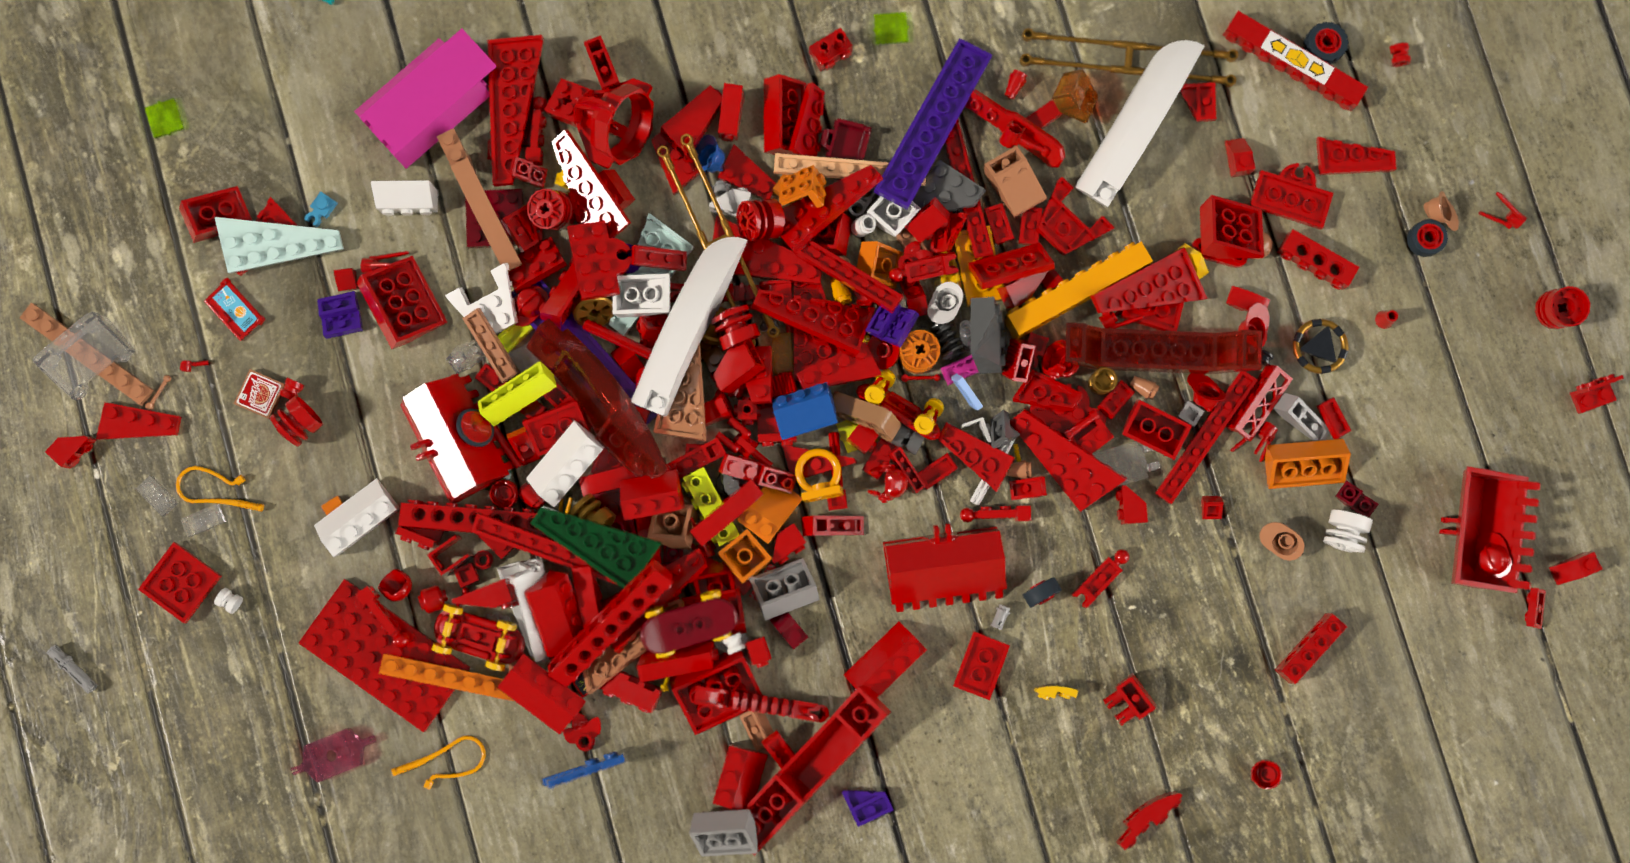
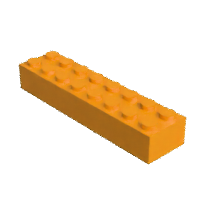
M1142 241L1137 244L1135 242L1128 244L1121 253L1116 251L1110 254L1104 260L1105 262L1100 260L1094 263L1087 272L1085 269L1081 270L1070 281L1068 278L1063 280L1054 290L1052 288L1045 290L1038 299L1033 297L1027 300L1022 308L1019 309L1017 306L1009 310L1008 314H1006L1005 324L1012 338H1022L1091 299L1090 296L1150 265L1153 260Z

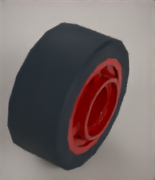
M1426 219L1415 224L1409 230L1407 236L1408 246L1411 251L1422 257H1430L1442 251L1448 240L1447 230L1444 225L1433 219ZM1425 234L1429 236L1430 242L1425 239Z
M1052 577L1032 586L1030 590L1023 594V597L1028 606L1032 608L1054 598V595L1061 592L1062 589L1055 577Z

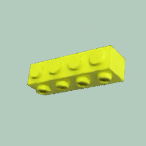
M541 361L537 362L478 401L480 414L493 426H496L555 388L557 385L554 374Z
M704 466L684 476V482H682L686 493L691 492L693 496L691 502L696 510L700 509L702 516H700L701 521L722 502ZM731 522L711 540L714 544L718 543L721 546L740 534L734 522Z

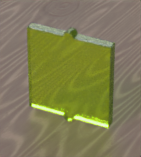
M906 12L874 14L873 32H875L876 45L909 42V25H907Z
M175 98L163 102L158 101L157 104L144 107L153 138L156 139L165 135L171 136L172 133L184 129Z

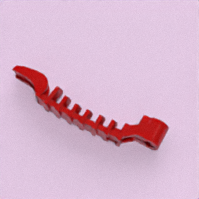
M790 280L761 281L759 285H755L758 291L761 289L780 292L784 296L792 297V281ZM670 283V302L676 301L684 284ZM740 283L738 286L729 284L728 290L734 303L735 301L754 302L755 295L750 284L744 285V283ZM726 295L724 296L722 303L728 302Z
M695 686L693 704L718 708L726 707L733 710H747L750 712L757 711L758 713H768L770 715L778 714L783 717L788 716L820 723L825 722L829 717L828 708L817 703ZM810 711H815V712H816V711H820V714H819V715H815V714L809 713V712H810Z

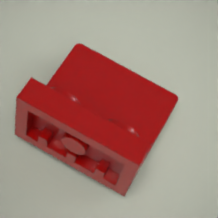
M1611 374L1576 386V390L1570 392V396L1578 414L1616 401V396L1610 384L1624 379V376Z

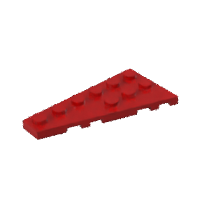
M869 165L826 186L824 206L817 208L809 196H806L784 207L785 226L780 237L795 253L881 182L883 177L872 165Z
M717 215L713 240L725 234L720 223L721 220ZM728 221L734 236L742 238L737 225ZM768 239L747 241L742 257L751 277L790 280L792 282L815 285L821 284L822 271L798 257L796 252L794 253L792 250ZM738 262L733 275L746 276L740 262Z
M759 289L751 307L856 355L861 348L866 334L865 330L875 310L874 307L866 309L860 308L859 305L852 304L847 306L830 300L817 298L809 300L803 299L798 295L793 297L784 296L780 292Z

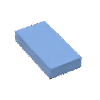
M956 373L951 377L952 381L970 407L980 410L983 405L965 379Z

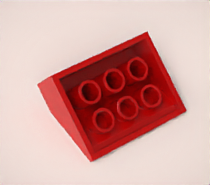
M413 255L391 263L389 267H381L360 275L357 285L392 350L410 343L447 323Z
M742 649L730 655L727 652L719 655L713 669L677 675L669 679L671 689L695 735L747 712V710L741 711L726 707L718 708L693 704L695 686L732 690L747 694L752 693L759 696L763 695Z

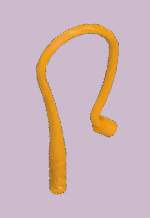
M192 466L183 470L177 477L176 491L180 498L186 502L226 504L260 512L264 509V504L237 499H189L183 495L180 489L181 478L192 470H200L212 474L228 485H240L246 480L242 475L235 478L234 481H229L213 470Z
M462 736L430 755L391 769L393 776L415 769L463 740H472L479 745L482 757L474 769L455 774H434L429 779H426L423 786L426 789H431L435 778H457L477 772L485 761L486 751L479 739L473 736Z

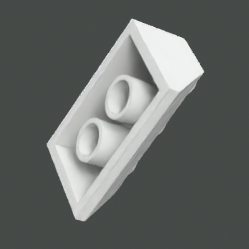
M371 181L376 209L383 215L392 216L394 213H401L402 215H413V213L431 215L432 212H438V190L430 181Z

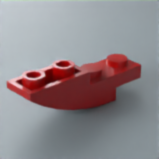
M727 453L724 454L719 468L721 474L748 481L752 478L758 485L792 493L796 482L794 473L753 459Z
M1172 791L1156 796L1139 806L1123 821L1128 828L1116 843L1124 850L1132 848L1137 841V836L1140 833L1143 834L1149 828V822L1151 821L1155 825L1164 823L1169 816V811L1179 806L1183 795L1177 791Z

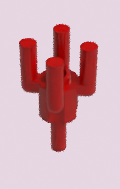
M733 417L728 420L727 424L738 432L735 438L731 441L720 431L715 436L733 453L739 452L746 458L752 455L759 462L768 465L773 464L756 449L759 444L751 438V432Z

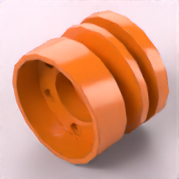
M925 330L910 332L900 347L899 361L901 365L913 374H923L930 371L935 366L940 355V344L937 338ZM920 347H922V348H923V351H922L923 353H920V354L918 355V354L916 353V352H917V349H919Z

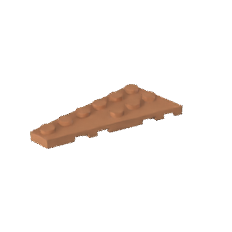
M700 344L688 366L668 415L662 416L657 414L654 433L706 441Z
M678 599L668 603L664 612L685 606L684 601ZM641 630L636 634L637 637L632 642L629 641L623 647L624 650L620 654L616 653L613 644H610L605 649V652L600 657H597L588 669L583 671L588 694L591 695L647 651L641 642Z

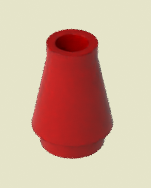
M1014 69L1013 73H1010L1004 95L1015 99L1018 92L1027 82V75Z
M1382 310L1376 314L1375 322L1378 327L1388 329L1398 319V313L1394 310Z

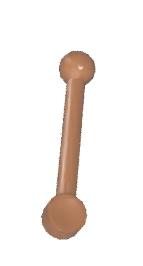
M169 375L164 376V381L151 402L145 405L147 410L154 409L155 401L165 385L171 381Z

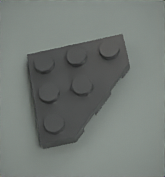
M939 159L927 176L925 186L919 188L913 202L922 208L936 197L949 212L965 207H975L986 190Z

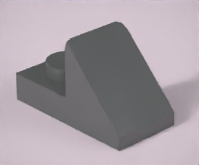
M1002 410L990 419L991 447L994 449L1007 445L1020 436V433L1010 427V417L1007 411Z

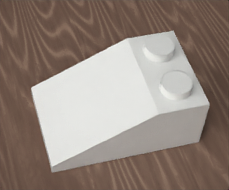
M670 274L617 276L620 295L613 296V315L618 318L670 313Z

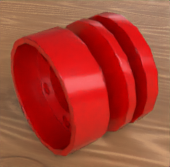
M540 189L530 197L527 204L529 219L539 228L563 230L567 226L572 225L576 218L569 194L564 191Z
M776 199L742 201L737 209V228L741 237L748 241L779 238L785 226L783 208Z
M1567 286L1543 293L1536 302L1535 313L1540 323L1549 329L1567 328L1579 325L1585 321L1590 313L1591 304L1583 290Z
M748 305L729 308L711 319L712 325L722 324L714 329L715 332L725 331V335L719 338L723 351H727L729 347L750 338L752 341L761 335L756 323L748 325L746 321L753 317L751 313L743 315L750 310Z
M294 395L285 403L289 412L278 409V415L273 414L270 416V420L283 438L299 447L302 444L301 439H308L305 429L315 433L324 423L303 399Z

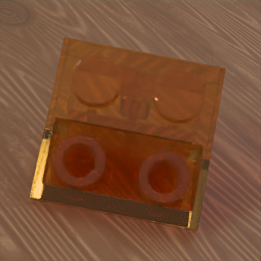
M1084 69L1063 73L1052 97L1061 113L1082 123H1088L1099 98Z

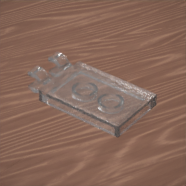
M1136 441L1093 453L1099 461L1105 465L1108 464L1114 471L1127 477V480L1118 486L1148 478L1147 472L1160 469L1159 461L1147 464L1144 453L1151 452L1153 449L1144 445L1139 446Z

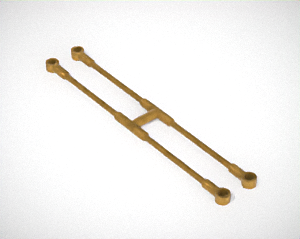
M1026 28L1022 34L1024 41L1050 39L1126 49L1125 65L1103 66L1045 60V58L1031 57L1027 53L1021 56L1020 64L1024 67L1029 66V64L1042 66L1046 64L1142 76L1145 68L1132 67L1133 50L1146 51L1148 49L1159 51L1165 46L1121 40L1107 41L1048 35L1047 33L1034 32L1032 29ZM1025 33H1030L1031 37H1026ZM1231 49L1229 51L1202 50L1200 55L1213 56V58H1222L1228 62H1234L1239 54L1237 50ZM1229 54H1234L1235 58H1231ZM1023 58H1027L1029 62H1024ZM1189 74L1187 79L1224 84L1226 87H1232L1236 83V77L1232 74L1226 77ZM1227 79H1231L1233 83H1229Z
M684 134L681 137V143L686 146L691 159L694 160L721 220L720 223L725 232L724 235L708 242L676 175L675 167L669 156L670 149L666 146H660L657 153L663 158L668 171H670L697 230L696 234L705 250L717 240L735 236L722 213L699 162L698 154L693 145L694 139L691 135ZM689 137L690 141L686 144L685 138ZM662 149H666L665 155L661 154ZM741 255L739 262L756 297L758 290ZM727 288L725 295L732 308L735 307V303ZM763 313V319L768 328L767 334L773 338L779 336L780 330L774 325L771 316ZM772 328L776 329L775 335L771 334ZM754 339V340H752V342H753V344H754V346H755V345H756V340Z

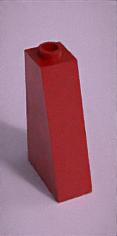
M710 85L661 126L660 135L685 160L689 159L690 154L686 146L681 143V137L684 134L691 135L694 139L693 145L696 148L721 109L722 93ZM689 137L685 138V143L687 144L690 141Z
M705 641L675 650L674 654L662 658H657L656 654L647 650L640 656L637 664L640 682L713 669L715 661L719 657L718 649H715L714 641Z

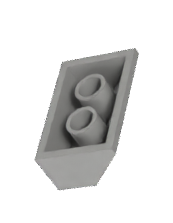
M803 558L749 579L765 621L819 600L817 586Z
M750 810L693 813L689 834L701 856L757 853L756 826Z

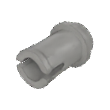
M1000 604L999 607H996L997 612L991 626L1002 630L1008 614L1010 615L1011 613L1009 612L1010 608Z

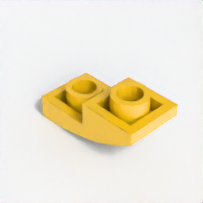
M1057 685L1039 686L1034 689L1035 692L1039 693L1038 697L1048 701L1050 697L1055 699L1057 691L1060 692V697L1069 700L1071 696L1076 698L1078 694L1076 689Z

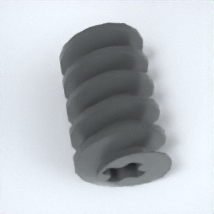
M935 323L930 331L937 332L934 336L940 339L938 342L940 346H943L940 348V353H946L942 357L943 360H951L966 353V351L960 352L963 344L957 345V342L961 339L954 338V335L958 332L950 330L955 326L954 324Z

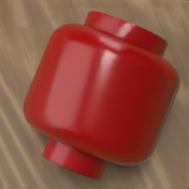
M437 585L422 589L418 596L422 611L425 610L427 613L442 610L445 601H448L445 589L441 590Z

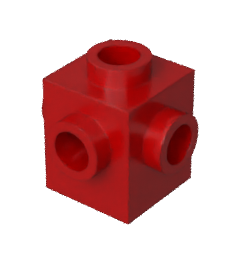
M742 397V400H738V405H734V417H738V422H742V425H753V422H758L757 417H761V405L753 404L750 397ZM750 407L751 411L749 413H745L744 408Z

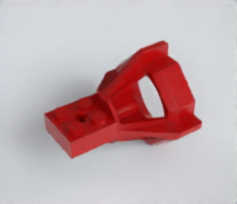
M561 78L544 111L551 118L577 127L589 160L592 163L609 169L613 163L622 165L641 153L653 130L654 102L649 97L653 87L648 83L632 78L604 90H592ZM627 97L630 98L632 107L628 127L612 120L617 108ZM609 133L621 138V141L613 148L609 147Z

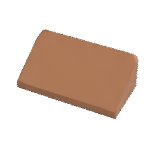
M747 711L739 715L756 751L764 748L761 741L774 732L765 713Z

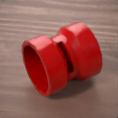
M1397 43L1389 47L1390 54L1393 56L1391 59L1393 67H1401L1411 63V57L1408 55L1410 50L1409 43Z
M287 377L285 386L280 390L279 395L290 400L294 395L302 391L305 385Z

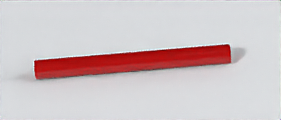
M477 402V403L474 404V406L476 407V409L479 410V406H478V402ZM497 425L494 426L495 438L516 469L522 466V463Z

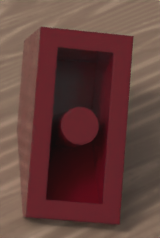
M789 612L769 619L793 650L809 637Z

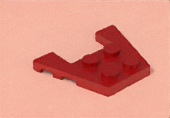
M1061 176L1057 180L1036 230L1064 256L1114 229V226L1102 215L1089 229L1062 203V200L1074 187Z

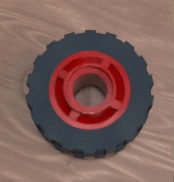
M1334 22L1318 23L1305 36L1303 49L1332 65L1347 51V45L1349 44L1348 36L1345 30L1340 25L1334 24Z

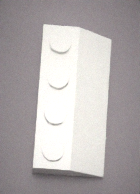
M574 420L526 479L542 499L555 507L601 453L605 444Z
M376 478L314 526L321 542L331 555L335 557L339 556L400 510V507Z

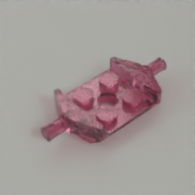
M350 728L307 744L303 749V762L291 768V771L297 769L292 774L296 775L307 771L313 780L321 782L363 765L364 748L376 743V739L371 740L375 736L372 735L361 739ZM330 750L336 753L334 761H330L327 758V753Z

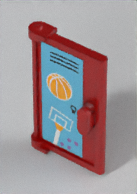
M225 278L220 283V286L204 300L206 305L239 341H242L252 330L266 320L231 283L229 278Z

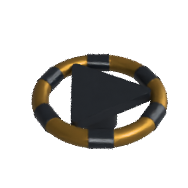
M1314 319L1304 323L1295 333L1293 353L1298 363L1306 370L1317 374L1331 373L1338 369L1346 360L1349 349L1348 339L1345 332L1336 323L1326 319ZM1325 326L1323 330L1300 348L1303 334L1309 328ZM1330 329L1339 337L1341 342V350L1337 360ZM1301 351L1333 364L1321 367L1314 366L1305 359Z

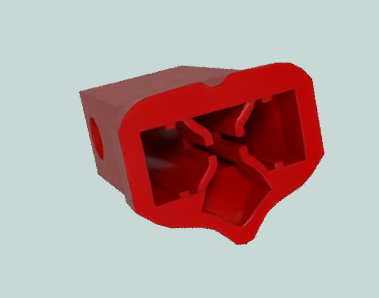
M717 389L715 396L710 401L704 403L705 427L734 417V410L728 397L719 389Z

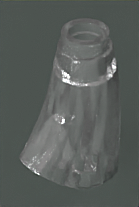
M965 320L960 324V339L963 348L971 352V322Z

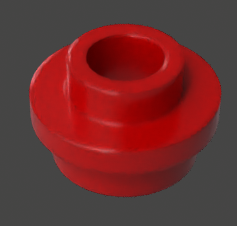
M486 550L478 551L473 558L474 565L478 569H488L493 563L492 554ZM483 556L487 558L484 564L481 563V557Z

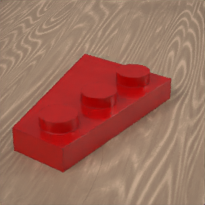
M758 346L755 348L765 369L745 384L753 404L772 403V347Z

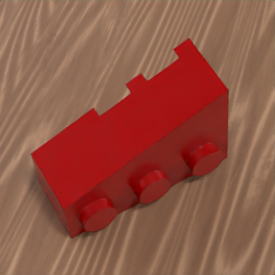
M620 671L599 688L603 690L602 693L612 698L616 696L621 699L622 703L630 706L632 704L645 713L655 711L663 693L660 687L647 681L640 682L638 677L624 671Z

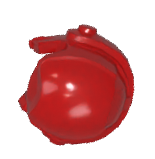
M1063 339L1049 345L1041 361L1043 373L1053 380L1074 375L1080 365L1079 354L1072 350L1066 340Z
M883 461L879 466L871 469L869 474L879 475L887 472L885 475V491L880 493L875 490H868V493L877 497L882 503H887L903 495L907 489L908 479L905 473L898 469L897 466L890 464L889 461Z

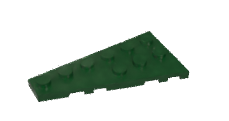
M544 506L540 508L531 521L533 526L623 589L647 566L663 543Z

